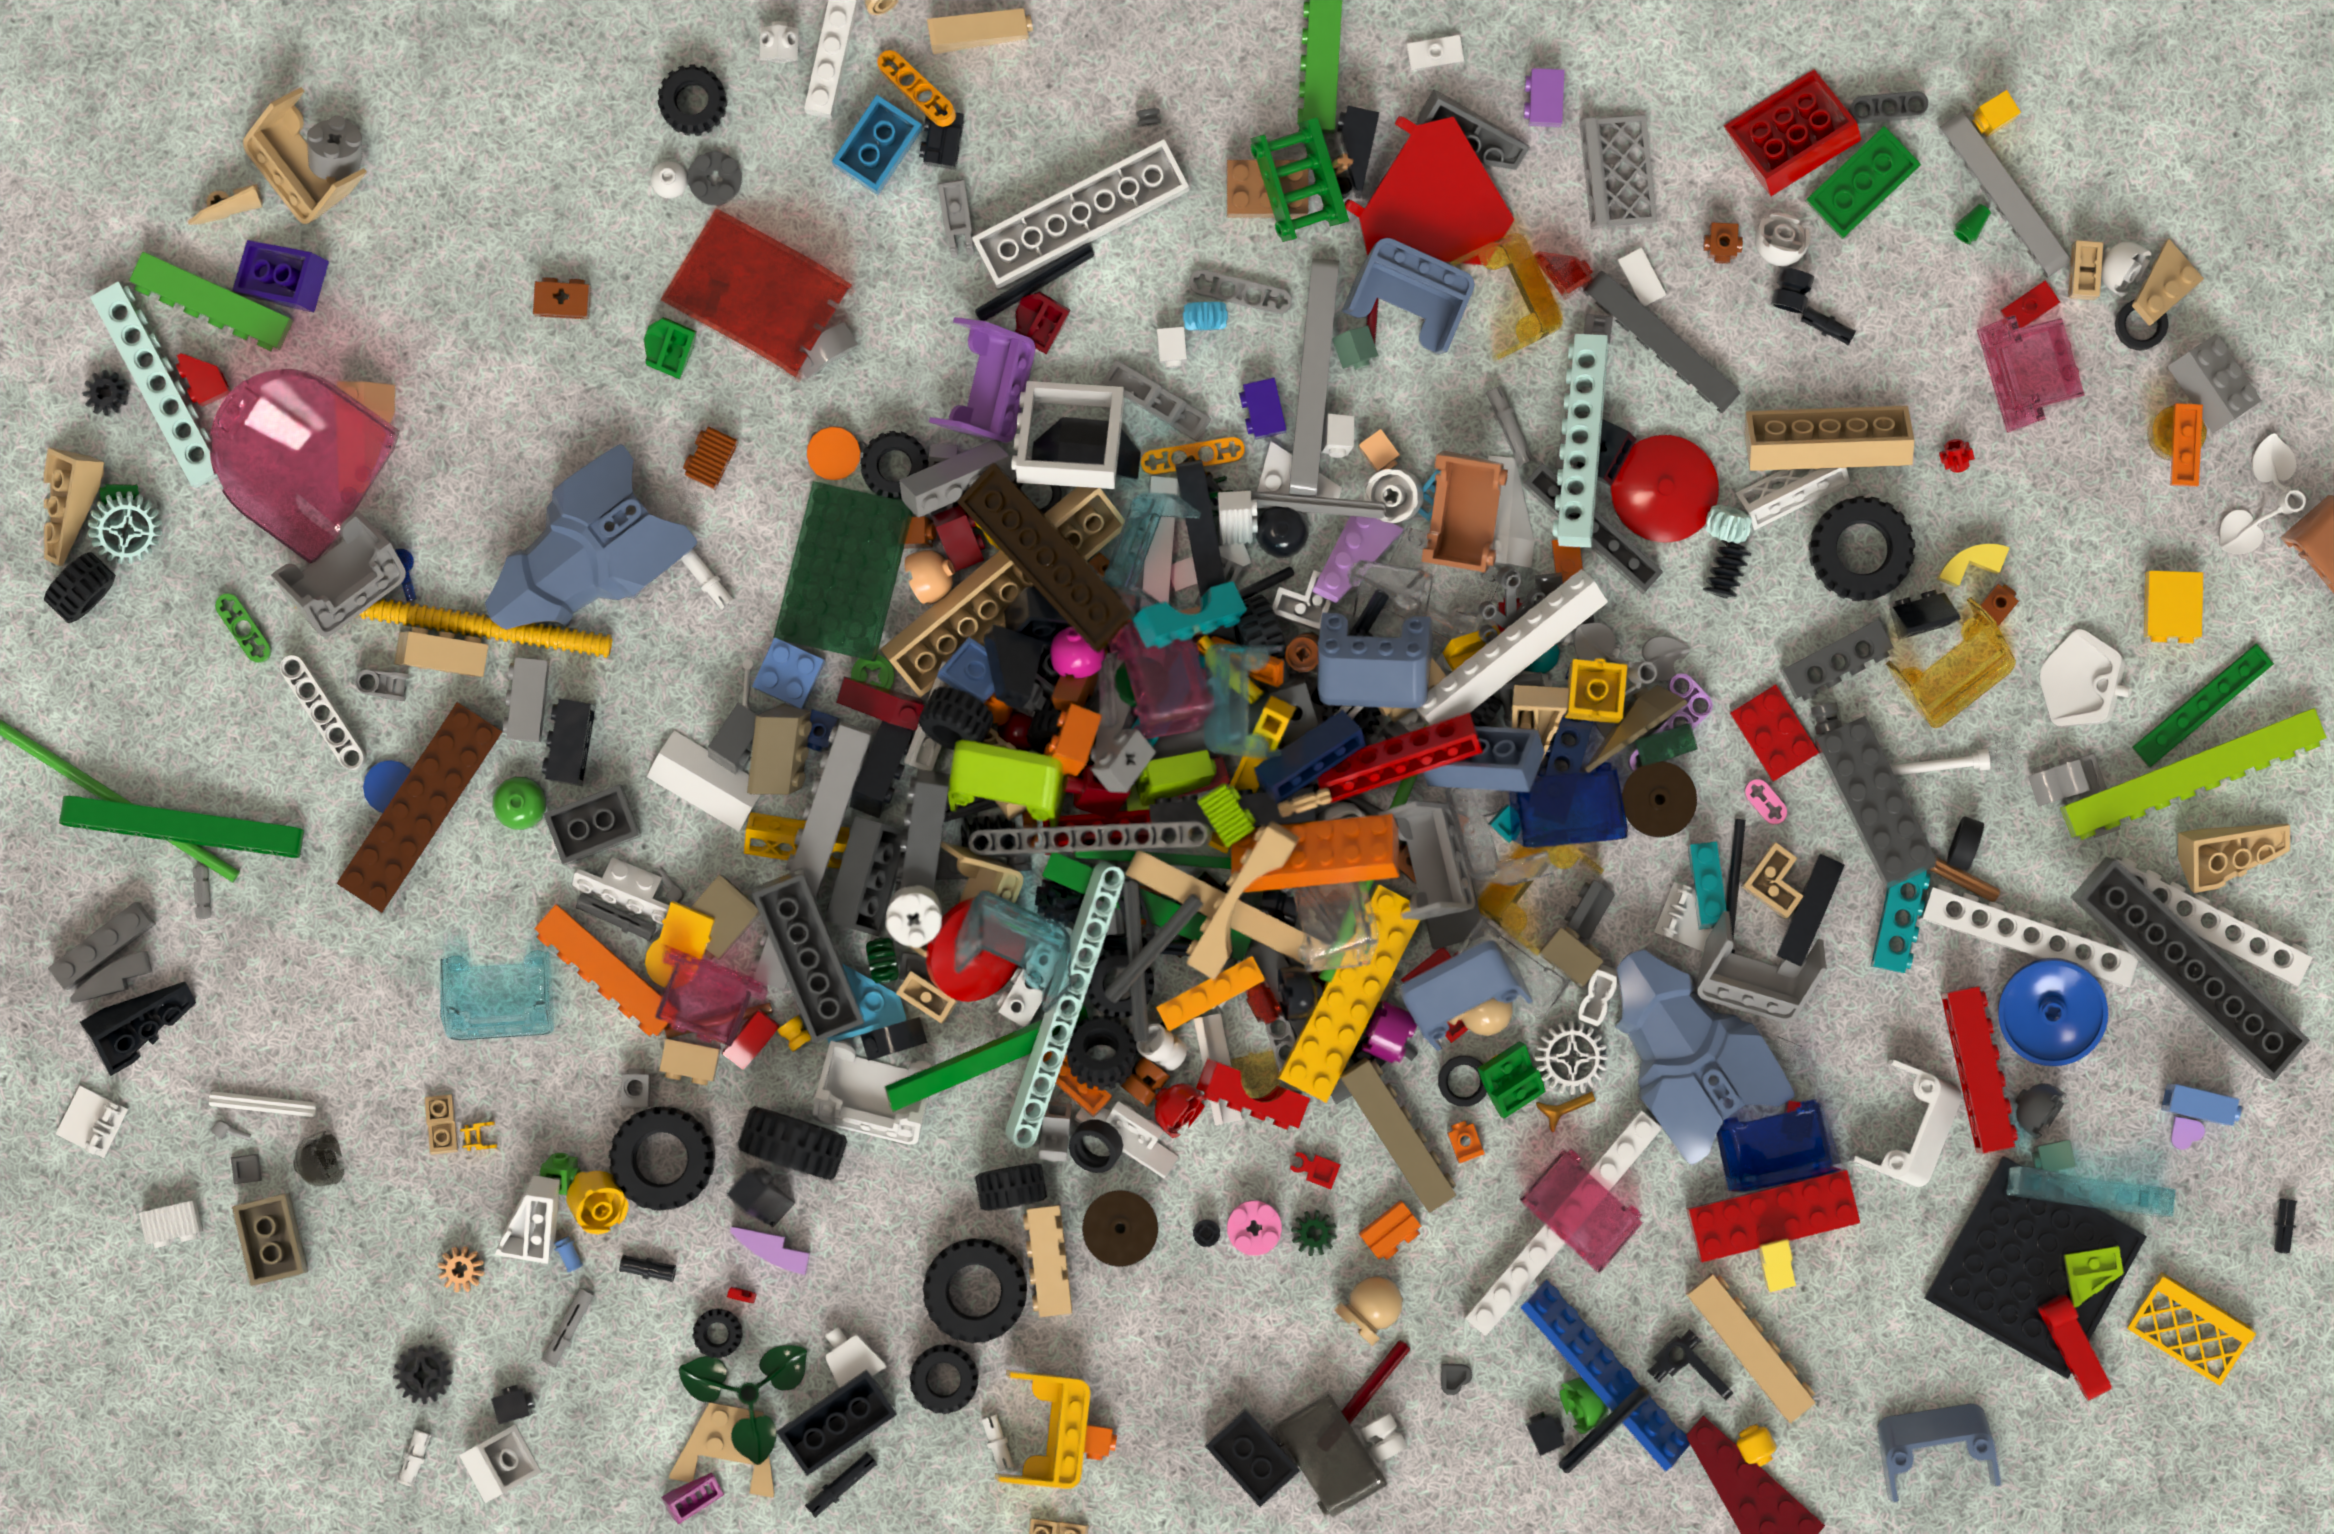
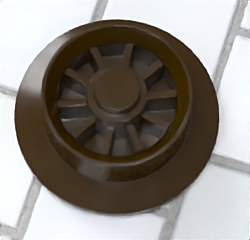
M1650 762L1637 768L1626 780L1621 797L1622 808L1628 822L1637 831L1651 837H1668L1683 830L1692 820L1697 807V792L1690 776L1680 767L1668 762ZM1656 795H1659L1661 797V803L1659 805L1655 802Z
M1116 1190L1099 1196L1091 1203L1083 1218L1082 1234L1088 1250L1095 1258L1110 1266L1125 1267L1140 1262L1152 1251L1157 1241L1159 1227L1155 1211L1143 1197L1130 1191ZM1118 1223H1122L1125 1225L1126 1230L1123 1233H1118L1115 1230V1226Z

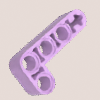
M1681 673L1672 677L1668 683V690L1684 698L1688 704L1668 718L1630 755L1628 765L1632 772L1637 769L1635 766L1637 763L1636 755L1641 758L1648 752L1644 749L1646 745L1650 752L1658 756V758L1655 760L1652 755L1646 760L1645 764L1661 761L1712 711L1713 703L1711 698L1687 674ZM1677 679L1686 681L1688 685L1686 693L1680 694L1675 691L1674 682ZM1699 698L1705 701L1707 707L1704 713L1694 711L1692 704L1695 699ZM1681 717L1687 722V728L1684 732H1678L1674 729L1673 721L1675 718ZM1656 736L1666 738L1668 745L1664 751H1659L1654 747L1653 742Z

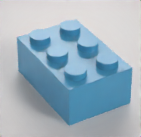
M876 95L833 158L832 164L835 168L879 196L922 132V124L879 95Z

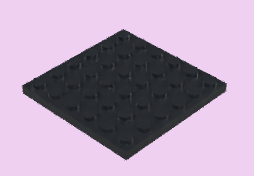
M2002 1156L1924 1299L2068 1379L2071 1371L2038 1310L2039 1306L2062 1294L2066 1295L2071 1301L2064 1255L2119 1246L2124 1274L2108 1283L2096 1294L2090 1296L2080 1306L2074 1307L2078 1314L2077 1320L2089 1341L2147 1236L2007 1157Z

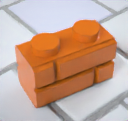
M1400 1200L1358 1234L1378 1260L1382 1257L1388 1260L1399 1251L1396 1247L1403 1240L1408 1244L1420 1234L1417 1229L1421 1225L1402 1200Z

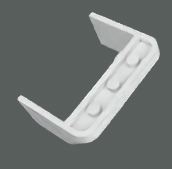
M1889 1059L1887 1065L1916 1076L1913 1082L1914 1095L1918 1099L1929 1103L1910 1154L1900 1150H1892L1884 1156L1881 1166L1852 1155L1849 1161L1911 1186L1921 1187L1926 1185L1932 1176L1961 1103V1092L1956 1086L1899 1061Z

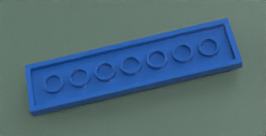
M1547 1279L1520 1306L1524 1313L1611 1411L1640 1385L1633 1378L1630 1370L1618 1361L1613 1351L1603 1344L1595 1331L1580 1318L1576 1309L1565 1301L1560 1295L1559 1290L1551 1285ZM1651 1395L1623 1422V1425L1665 1472L1673 1467L1690 1445L1686 1434L1671 1421L1667 1412L1656 1404Z

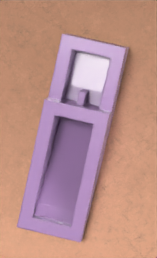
M736 1226L731 1227L730 1233L757 1256L785 1270L806 1275L810 1253L785 1248V1236Z

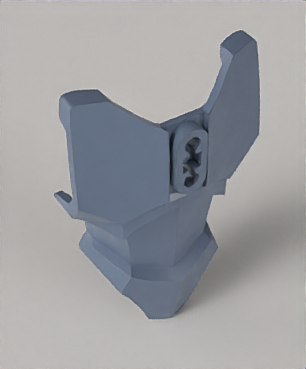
M619 444L564 480L552 491V501L547 506L545 530L525 550H517L506 557L500 576L485 602L488 615L495 624L505 630L545 621L559 622L568 626L576 611L598 598L610 600L635 599L650 582L697 546V539L685 525L650 515L632 491L634 459L624 445ZM634 506L636 513L634 515H626V508ZM608 522L615 524V528L611 532L604 529L605 524Z
M1646 950L1632 952L1622 959L1616 968L1621 991L1622 1016L1615 1028L1628 1034L1641 1059L1638 1075L1639 1099L1649 1108L1688 1164L1694 1165L1710 1154L1713 1141L1723 1120L1745 1105L1780 1107L1795 1096L1783 1070L1755 1026L1750 1022L1741 1021L1736 1015L1713 1012L1696 993L1695 983L1691 974L1666 964ZM1711 1075L1717 1076V1083L1715 1085H1710L1708 1082ZM1724 1097L1732 1099L1731 1107L1726 1108L1723 1105Z

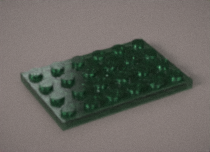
M813 481L774 633L775 638L863 660L876 661L913 512L905 505L904 501Z

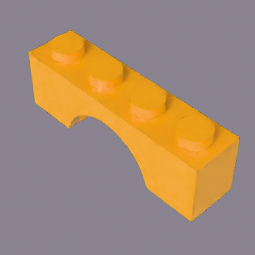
M1251 956L1219 973L1215 980L1210 978L1157 1006L1156 1009L1168 1031H1171L1265 981V978L1254 957Z

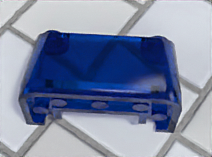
M1603 762L1589 773L1536 775L1530 792L1509 791L1511 840L1523 847H1549L1619 840L1628 837V826L1618 770L1611 762Z
M1816 1099L1800 1102L1801 1107L1797 1108L1796 1111L1748 1122L1739 1121L1738 1117L1723 1120V1125L1720 1126L1716 1135L1728 1191L1737 1193L1749 1192L1841 1171L1840 1157L1823 1103H1817Z

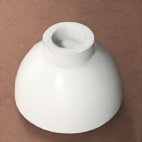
M661 162L652 171V188L661 197H678L687 188L688 174L685 168L677 162Z

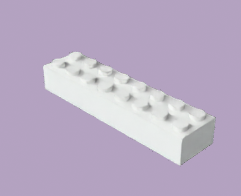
M1165 139L977 234L972 237V241L998 290L1076 250L1082 245L1090 243L1189 192V186Z

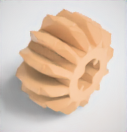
M467 1246L462 1248L461 1255L458 1248L453 1247V1257L448 1253L443 1254V1258L448 1264L438 1263L439 1268L446 1269V1272L438 1275L439 1278L442 1279L448 1276L449 1280L445 1282L444 1286L448 1288L454 1282V1292L460 1291L461 1284H463L466 1292L470 1291L469 1281L473 1285L478 1286L480 1282L474 1275L484 1276L485 1273L482 1270H476V1267L483 1265L484 1261H473L478 1255L477 1251L472 1252L468 1257L469 1249ZM458 1262H462L461 1265L467 1266L468 1270L464 1271V1277H460L461 1273H455Z

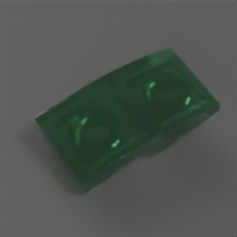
M1691 723L1666 729L1663 732L1635 740L1643 766L1698 749Z

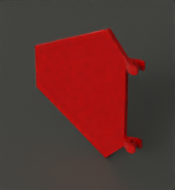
M1399 116L1395 121V125L1410 135L1367 205L1363 208L1350 199H1347L1344 203L1347 211L1359 217L1366 254L1369 255L1373 246L1379 240L1391 238L1443 262L1486 266L1514 222V217L1454 116L1418 125L1405 117Z

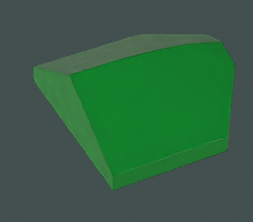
M665 317L648 326L644 337L647 357L645 359L646 365L680 379L694 349L697 331Z

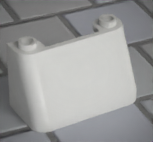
M830 1041L814 1099L813 1118L823 1124L899 1143L916 1144L919 1140L929 1097L893 1112L889 1106L884 1086L931 1067V1064L926 1061H916V1063L910 1064L908 1069L872 1060L868 1061V1059L856 1057V1050L852 1048L850 1043Z

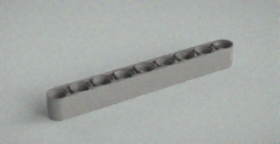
M1312 258L1289 494L1316 497L1339 261Z

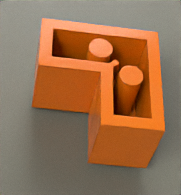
M1071 704L1066 712L1061 711L1056 726L1060 727L1058 736L1053 735L1043 755L1058 759L1063 765L1064 776L1077 777L1087 762L1102 715Z

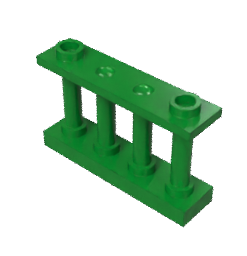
M1318 117L1299 122L1298 132L1268 142L1265 134L1250 138L1252 143L1250 147L1251 153L1257 159L1276 220L1275 230L1277 235L1281 237L1282 242L1297 239L1295 230L1324 220L1329 222L1330 227L1349 222ZM1300 142L1305 145L1307 151L1306 158L1275 168L1271 155L1272 151ZM1308 168L1313 171L1315 177L1314 184L1283 194L1279 178ZM1316 194L1321 197L1323 203L1322 210L1291 220L1287 204Z

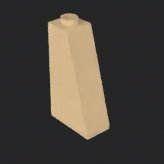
M1024 8L927 19L933 54L1029 39L1028 32L1033 31L1031 16H1025Z

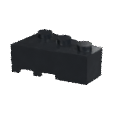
M882 720L853 788L849 807L880 819L885 804H890L895 789L892 787L895 779L900 780L905 765L902 762L904 757L907 756L912 743V730Z

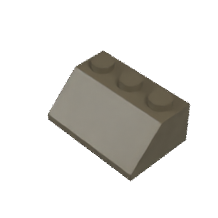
M781 704L756 716L747 793L789 795L802 789L806 778L804 773L805 761L809 753L807 747L808 735L812 729L810 711Z

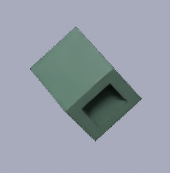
M1368 326L1351 329L1332 338L1343 369L1354 366L1355 370L1365 368L1370 365L1369 360L1379 356Z
M2070 1140L2034 1146L2036 1152L2032 1153L2034 1168H2039L2040 1173L2076 1167Z

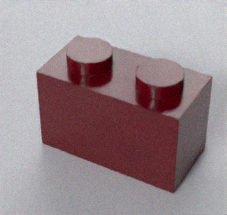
M960 505L931 516L955 572L984 561L981 550H984L985 546L980 534L974 536L971 529L976 527V524Z

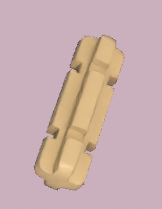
M1325 788L1317 791L1316 794L1312 792L1294 798L1291 802H1288V800L1278 804V809L1282 817L1293 815V812L1299 813L1315 808L1318 804L1330 803L1332 799L1329 790Z

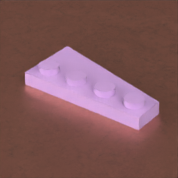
M1350 516L1312 592L1337 604L1358 579L1370 569L1373 563L1399 538L1404 529L1377 518Z

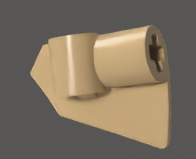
M258 185L233 189L234 195L231 197L223 191L212 192L207 198V208L202 209L193 218L188 220V224H204L225 219L232 214L262 208L263 203Z

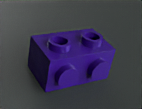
M1275 377L1243 384V392H1239V398L1242 408L1247 407L1249 418L1245 419L1248 435L1253 434L1254 440L1286 433L1287 429Z

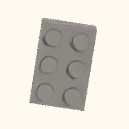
M2217 334L2167 366L2191 403L2203 405L2202 419L2212 434L2262 401L2256 389L2250 384L2241 367L2235 362L2225 343L2221 341Z

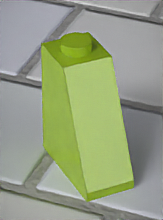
M1208 750L1149 761L1135 781L1142 807L1155 804L1154 799L1172 798L1208 786L1216 774V765L1214 760L1210 759Z

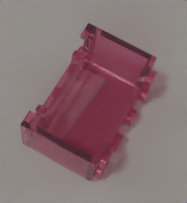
M1128 622L1108 644L1111 654L1119 653L1117 655L1118 659L1124 660L1137 701L1134 712L1140 718V725L1135 726L1134 729H1138L1145 739L1199 730L1209 716L1211 709L1214 708V699L1212 694L1208 693L1206 673L1200 667L1198 660L1199 650L1197 645L1193 643L1192 637L1185 641H1180L1179 638L1175 639L1170 644L1158 648L1157 645L1146 648L1134 622Z

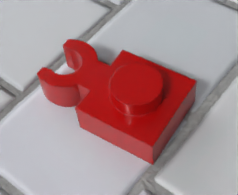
M1296 1152L1295 1156L1303 1159V1165L1299 1168L1291 1165L1290 1169L1296 1173L1308 1172L1307 1181L1331 1190L1341 1164L1316 1154L1312 1162L1308 1160L1304 1153Z

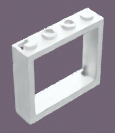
M1027 381L1026 391L1020 393V408H1023V413H1018L1017 429H1021L1020 434H1015L1014 450H1018V455L1012 456V470H1016L1017 483L1115 489L1124 410V387ZM1048 403L1111 407L1104 465L1027 460L1033 404Z

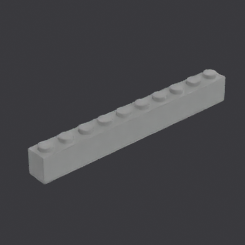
M843 721L839 724V727L834 726L828 742L833 743L830 753L825 752L820 767L824 768L821 779L817 777L815 779L811 793L816 795L813 804H807L803 819L807 820L804 830L799 828L794 844L798 845L796 854H790L785 868L790 871L789 873L803 868L815 899H817L873 733ZM765 930L760 942V946L764 947L761 957L756 955L751 971L756 972L753 980L785 990L788 981L768 932Z

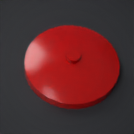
M1656 435L1634 444L1612 486H1610V493L1618 518L1632 533L1651 542L1673 543L1694 535L1706 524L1708 512H1710L1712 506L1717 505L1719 481L1712 461L1696 444L1678 436Z
M989 896L969 898L951 908L942 917L940 929L937 935L928 943L926 965L934 985L948 997L963 1002L982 1000L999 991L1012 978L1023 957L1025 930L1021 918L1009 905Z

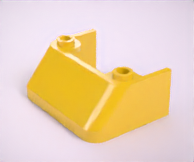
M1006 1370V1376L1009 1378L1032 1380L1034 1396L1041 1401L1052 1402L1046 1456L1033 1455L1027 1458L1023 1464L1022 1475L995 1473L994 1478L1002 1483L1063 1489L1074 1488L1080 1482L1082 1475L1090 1401L1089 1386L1086 1382L1077 1378Z

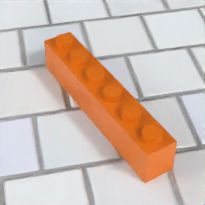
M555 904L534 928L539 933L536 937L544 945L549 947L552 944L557 948L559 952L556 955L567 965L573 962L579 968L577 973L589 983L593 980L600 987L597 991L608 1001L614 998L620 1004L618 1009L630 1019L634 1016L641 1023L638 1027L648 1036L652 1034L659 1036L679 1014L680 1011L559 905Z

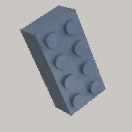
M1475 726L1483 753L1423 772L1427 786L1530 792L1545 751L1538 730Z

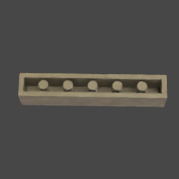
M1364 1057L1344 1070L1340 1078L1426 1210L1431 1213L1457 1196L1453 1191L1456 1184L1448 1172L1443 1175L1438 1166L1442 1162L1434 1150L1431 1152L1427 1151L1424 1146L1427 1139L1419 1127L1414 1130L1409 1123L1413 1118L1404 1105L1399 1107L1394 1100L1398 1095L1391 1084L1385 1085L1379 1077L1384 1074L1375 1060L1370 1063Z

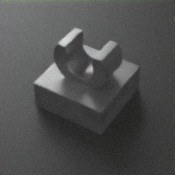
M1586 314L1584 334L1607 335L1608 344H1610L1613 317Z

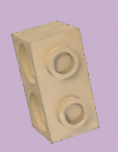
M2076 240L2071 245L2068 298L2096 300L2100 296L2103 242Z

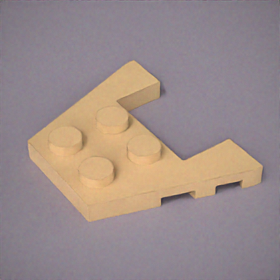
M709 1402L672 1469L669 1479L684 1482L694 1481L698 1456L702 1455L754 1465L749 1493L774 1498L775 1494L770 1457L768 1456L760 1465H755L735 1449L731 1440V1432L734 1425L741 1419H750L749 1409ZM754 1410L755 1418L763 1416L764 1412Z

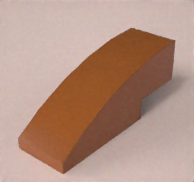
M1102 667L1091 676L1074 678V674L1065 673L1066 677L1060 676L1051 697L1055 709L1067 711L1071 704L1084 708L1087 697H1092Z

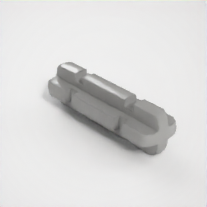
M207 866L193 867V878L196 879V882L193 883L195 904H197V908H195L197 919H208L211 917V907H208V903H210L209 881H207V877H209Z

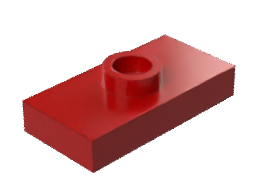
M2045 280L2000 310L2014 333H2016L2058 305L2060 301Z

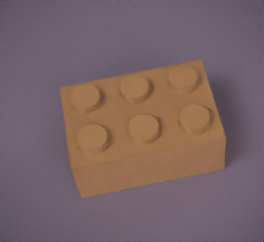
M1227 160V218H1275L1257 160ZM1273 160L1275 168L1291 162L1298 161ZM1308 169L1279 178L1283 194L1308 186ZM1308 197L1287 204L1291 218L1308 215Z

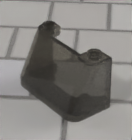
M1328 1390L1273 1425L1276 1430L1272 1433L1280 1448L1285 1445L1320 1498L1317 1505L1324 1516L1330 1514L1334 1518L1388 1485L1387 1480L1376 1466Z

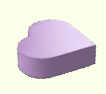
M2174 1117L2171 1143L2175 1148L2185 1150L2191 1146L2192 1141L2202 1139L2205 1134L2203 1124L2196 1120Z

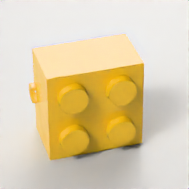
M1573 659L1569 666L1567 687L1569 688L1565 718L1619 724L1623 719L1627 665L1606 663L1605 659H1595V661Z

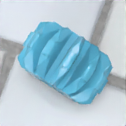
M1192 302L1184 306L1183 321L1185 329L1189 331L1221 330L1227 327L1228 311L1226 304L1223 302Z

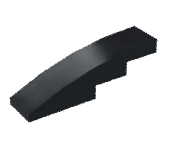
M1822 854L1818 856L1809 880L1802 892L1804 897L1792 914L1776 956L1800 967L1802 966L1845 864Z

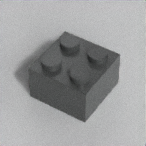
M737 703L709 744L708 757L735 775L739 769L744 771L751 761L750 755L752 753L757 714Z

